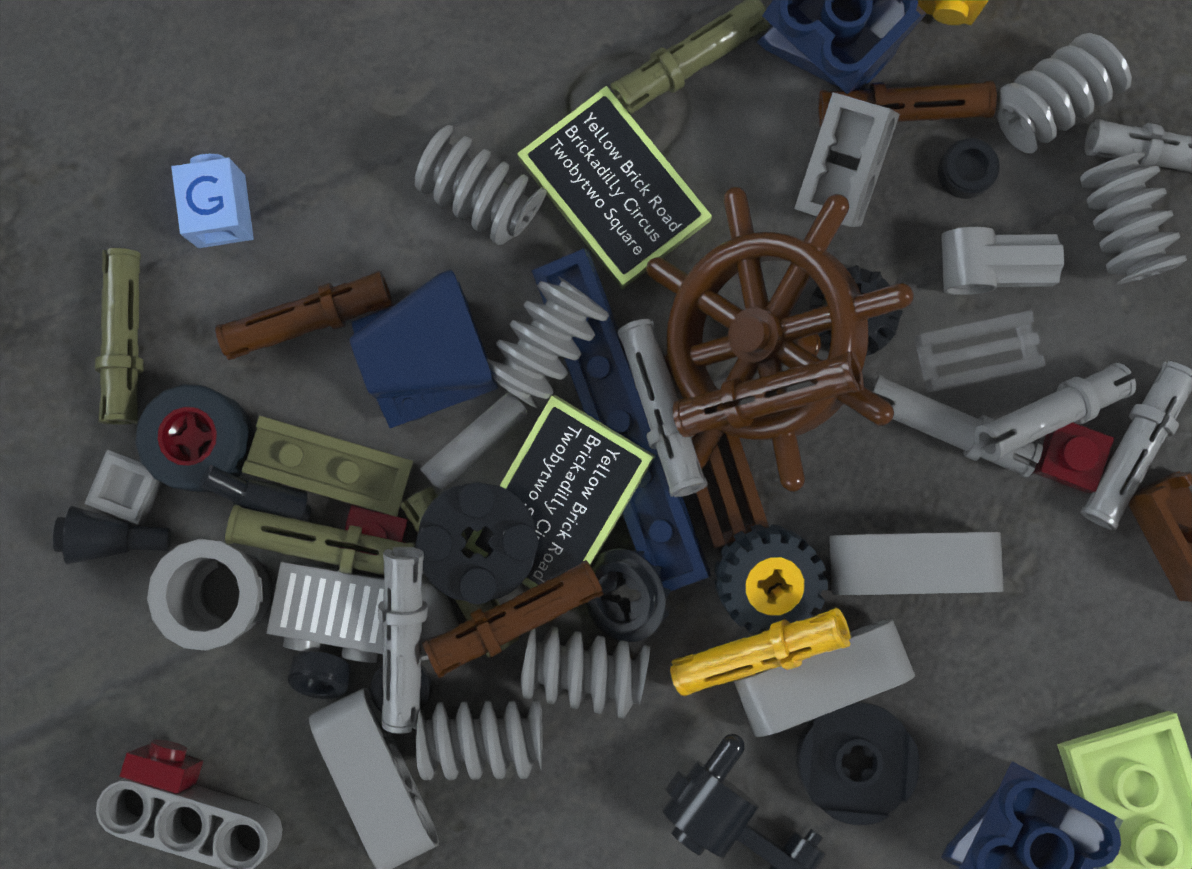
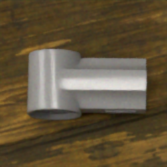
M963 227L946 231L941 235L943 292L946 294L974 295L996 290L997 287H1053L1060 283V274L1064 266V247L1060 244L1057 234L995 235V231L992 228Z

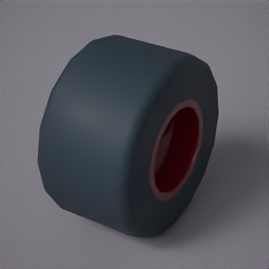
M183 384L163 391L147 404L137 423L135 444L141 463L154 479L174 489L211 492L199 485L207 467L213 465L239 477L243 474L242 468L244 462L247 461L255 434L249 415L237 401L206 386ZM208 441L206 446L200 450V448L204 446L205 442Z

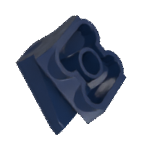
M772 0L762 15L772 26L756 42L764 50L849 94L853 90L864 89L885 68L904 39L927 13L918 6V0Z
M451 269L437 274L395 306L351 322L354 335L349 338L363 381L369 394L377 399L390 429L409 421L421 420L428 414L463 401L474 400L482 394L499 388L497 381L491 376L486 360L488 356L460 282H457L455 274Z
M1012 761L997 791L947 844L941 858L959 869H1101V867L1113 862L1119 854L1121 846L1119 829L1123 820Z

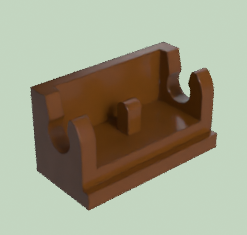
M1177 471L1137 490L1128 505L1179 601L1192 602V493L1189 489L1192 486V474L1190 471L1181 473Z

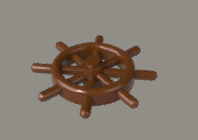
M731 187L725 192L723 200L731 236L730 240L720 244L703 256L688 274L660 257L653 258L647 263L646 271L650 278L676 294L667 326V354L663 356L670 375L673 377L683 399L718 390L706 366L738 357L725 381L738 378L742 382L753 380L757 372L759 378L782 372V366L795 368L821 361L816 356L821 347L818 333L831 330L832 335L827 359L852 351L856 355L862 370L868 347L867 319L906 308L914 299L911 287L904 283H898L861 295L856 282L848 270L837 258L826 251L849 210V202L841 194H834L826 199L803 240L783 233H754L747 195L742 188ZM774 260L791 262L772 298L768 301L761 262ZM737 273L745 310L718 294L721 288ZM812 277L822 291L827 305L790 316ZM707 315L729 329L728 335L703 343V330ZM816 379L810 382L816 385L818 383V380ZM863 386V390L859 392H849L802 407L754 418L752 424L745 428L735 429L728 425L696 433L692 443L702 469L723 433L742 439L772 440L780 482L786 490L795 492L801 489L805 483V475L796 436L807 433L827 421L843 404L879 426L886 425L893 419L894 410L890 403ZM787 388L777 390V395L787 393ZM741 401L719 406L717 409L718 411H721L727 408L739 406Z

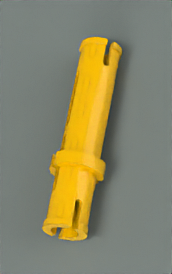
M838 608L792 623L784 619L772 623L769 630L760 634L716 646L694 655L691 654L673 659L671 661L673 666H670L671 678L679 694L687 696L702 689L748 677L768 669L782 666L784 669L790 670L801 666L802 660L811 658V656L849 647L851 645L849 641L851 639L849 627L844 615Z

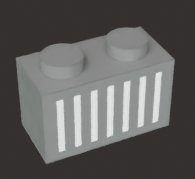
M281 562L266 634L285 637L283 647L288 649L319 652L320 643L343 647L342 658L376 663L378 654H383L384 648L383 622H380L378 619V605L383 601L384 577L355 572L348 574L339 572L338 569L299 562Z

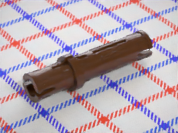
M985 81L984 83L933 84L886 88L884 82L871 83L869 89L853 90L849 94H846L844 91L827 92L822 90L819 92L818 117L821 127L832 93L834 92L876 105L898 103L897 106L886 107L900 114L897 122L935 121L972 117L992 118L996 110V86L994 81ZM957 100L956 103L914 105L916 102Z
M379 270L360 279L334 287L331 283L318 286V292L307 297L254 313L239 320L216 325V337L224 356L226 355L228 360H233L249 354V352L264 347L267 348L318 329L331 326L336 330L345 327L347 320L371 311L393 306V300L382 271Z
M848 351L837 357L790 368L746 382L734 378L723 382L721 389L688 399L674 401L672 412L674 422L679 433L685 438L694 436L696 433L728 425L735 429L745 428L752 424L754 418L802 407L849 392L862 391L864 386L862 370L856 355L852 351ZM818 380L816 385L779 395L776 393L777 390ZM755 397V401L721 411L717 409L725 404Z
M585 560L568 571L484 613L481 608L470 613L472 619L430 640L422 642V645L434 671L441 678L446 673L488 652L491 657L502 652L501 645L604 594L588 561Z

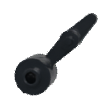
M726 735L706 764L697 761L687 776L678 771L665 789L671 796V799L662 812L676 826L671 834L697 855L701 856L704 850L707 849L716 856L724 858L736 840L772 864L769 869H817L826 855L818 847L823 837L812 828L806 836L794 831L785 846L781 847L748 824L759 806L739 788L725 779L745 749L744 741L739 735Z

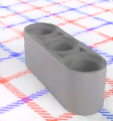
M1001 532L829 536L832 595L1004 592Z
M893 619L878 621L850 631L851 639L849 641L851 645L849 647L811 656V658L802 660V664L799 667L786 670L781 666L734 680L733 682L754 736L764 737L781 732L913 679L915 674Z
M364 687L310 714L309 724L316 744L376 869H393L437 847L439 840L431 816L391 732L382 728V713L374 705L371 692Z
M123 778L112 783L102 791L96 806L98 822L106 832L119 838L221 869H254L277 849L282 840L283 828L280 818L270 808L198 785H193L176 794ZM128 789L135 791L142 798L144 809L141 817L132 814L126 806L125 798ZM184 807H190L199 814L202 822L200 834L192 833L184 827L181 819ZM240 824L249 825L258 833L260 838V848L258 851L248 850L241 845L237 836Z

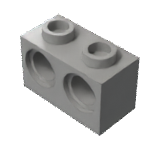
M833 92L794 209L817 216L829 196L841 194L849 202L848 213L841 224L849 227L861 226L900 114L886 107Z

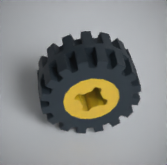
M759 524L751 526L752 531L744 534L742 530L735 534L733 537L736 541L731 546L728 544L724 545L720 551L723 555L721 562L716 561L714 572L717 575V580L714 581L715 588L723 607L730 617L740 627L744 626L749 633L753 635L760 634L769 630L772 623L784 619L790 623L814 617L811 614L814 608L822 609L825 599L821 596L822 590H828V580L823 575V571L826 569L816 551L792 530L788 531L780 525L771 524L770 528H764ZM776 583H782V585H778L775 589H772L771 592L768 593L770 587L774 586Z

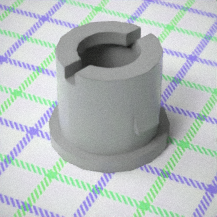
M197 539L178 545L161 558L150 577L147 601L152 621L165 638L183 648L206 651L231 644L244 632L257 625L263 619L270 606L272 586L268 572L255 557L224 541ZM222 563L228 566L235 575L240 591L238 606L227 622H225V618H220L209 610L203 596L204 585L207 579L216 570L222 568Z

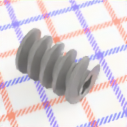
M1081 34L1069 46L1059 48L1051 58L1041 60L1032 71L1023 72L1014 83L1006 84L997 91L995 115L999 126L1013 146L1024 153H1034L1038 149L1037 140L1049 143L1056 137L1057 129L1067 131L1075 124V116L1077 118H1086L1094 111V105L1104 106L1112 99L1113 93L1122 94L1131 86L1132 80L1129 66L1122 54L1111 42L1096 34Z
M447 125L435 134L424 150L415 174V187L422 194H430L434 191V200L441 207L453 204L452 212L458 219H467L472 216L471 225L477 232H485L491 228L490 238L492 242L496 245H503L513 237H517L531 222L547 194L546 189L542 187L528 198L524 195L528 182L526 175L519 176L509 185L505 182L509 171V164L507 162L500 163L490 172L486 168L491 151L483 149L471 159L468 153L472 144V138L464 136L452 146L449 142L454 129L453 125Z
M1138 152L1110 160L1089 169L1080 177L1082 187L1097 189L1086 199L1088 208L1105 210L1093 220L1095 230L1114 231L1099 244L1102 252L1120 253L1106 264L1108 273L1127 275L1117 284L1152 277L1174 269L1187 261L1186 255L1166 254L1165 248L1177 241L1180 235L1179 232H1159L1158 226L1174 215L1172 210L1152 209V204L1166 195L1167 192L1165 188H1146L1145 182L1158 174L1160 169L1159 166H1139L1138 160L1146 155L1145 153Z
M559 277L561 280L559 285L540 281L537 285L547 300L545 305L531 301L524 303L523 306L533 319L530 325L512 320L509 324L520 339L517 344L500 339L496 342L497 347L506 358L505 361L499 363L486 359L491 376L502 387L525 403L538 408V405L531 395L548 399L553 394V389L544 376L561 380L567 375L566 368L558 357L577 360L581 356V352L572 338L576 337L591 341L594 338L595 333L586 321V318L606 321L609 317L606 310L561 277Z
M551 626L542 641L537 640L536 631L533 629L530 631L521 674L523 698L531 699L540 684H543L547 703L554 704L563 689H567L570 707L578 709L586 694H591L594 713L597 714L602 713L611 698L615 699L618 718L624 719L634 703L640 705L646 680L650 646L643 645L635 660H631L627 641L620 640L612 655H607L605 637L597 635L587 651L584 650L582 634L579 631H574L565 646L560 645L557 627Z
M539 700L532 701L527 718H521L515 701L508 702L503 718H497L491 701H485L479 719H473L467 701L461 702L455 719H449L444 702H437L431 719H425L421 708L418 712L416 756L417 769L423 780H431L434 777L439 762L447 780L457 778L463 762H465L468 774L472 780H478L482 776L486 762H489L496 779H503L505 777L510 761L514 762L520 779H527L529 777L534 761H538L542 770V708Z

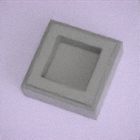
M107 450L84 504L130 522L145 525L162 482L154 479L141 461L115 451Z

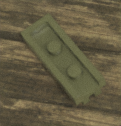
M259 415L256 424L257 429L247 461L244 462L242 468L243 473L397 517L412 468V460Z

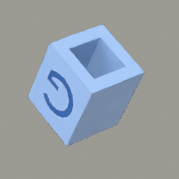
M201 154L192 157L189 164L171 166L180 234L197 248L254 240L245 174L229 157L225 158L219 154Z

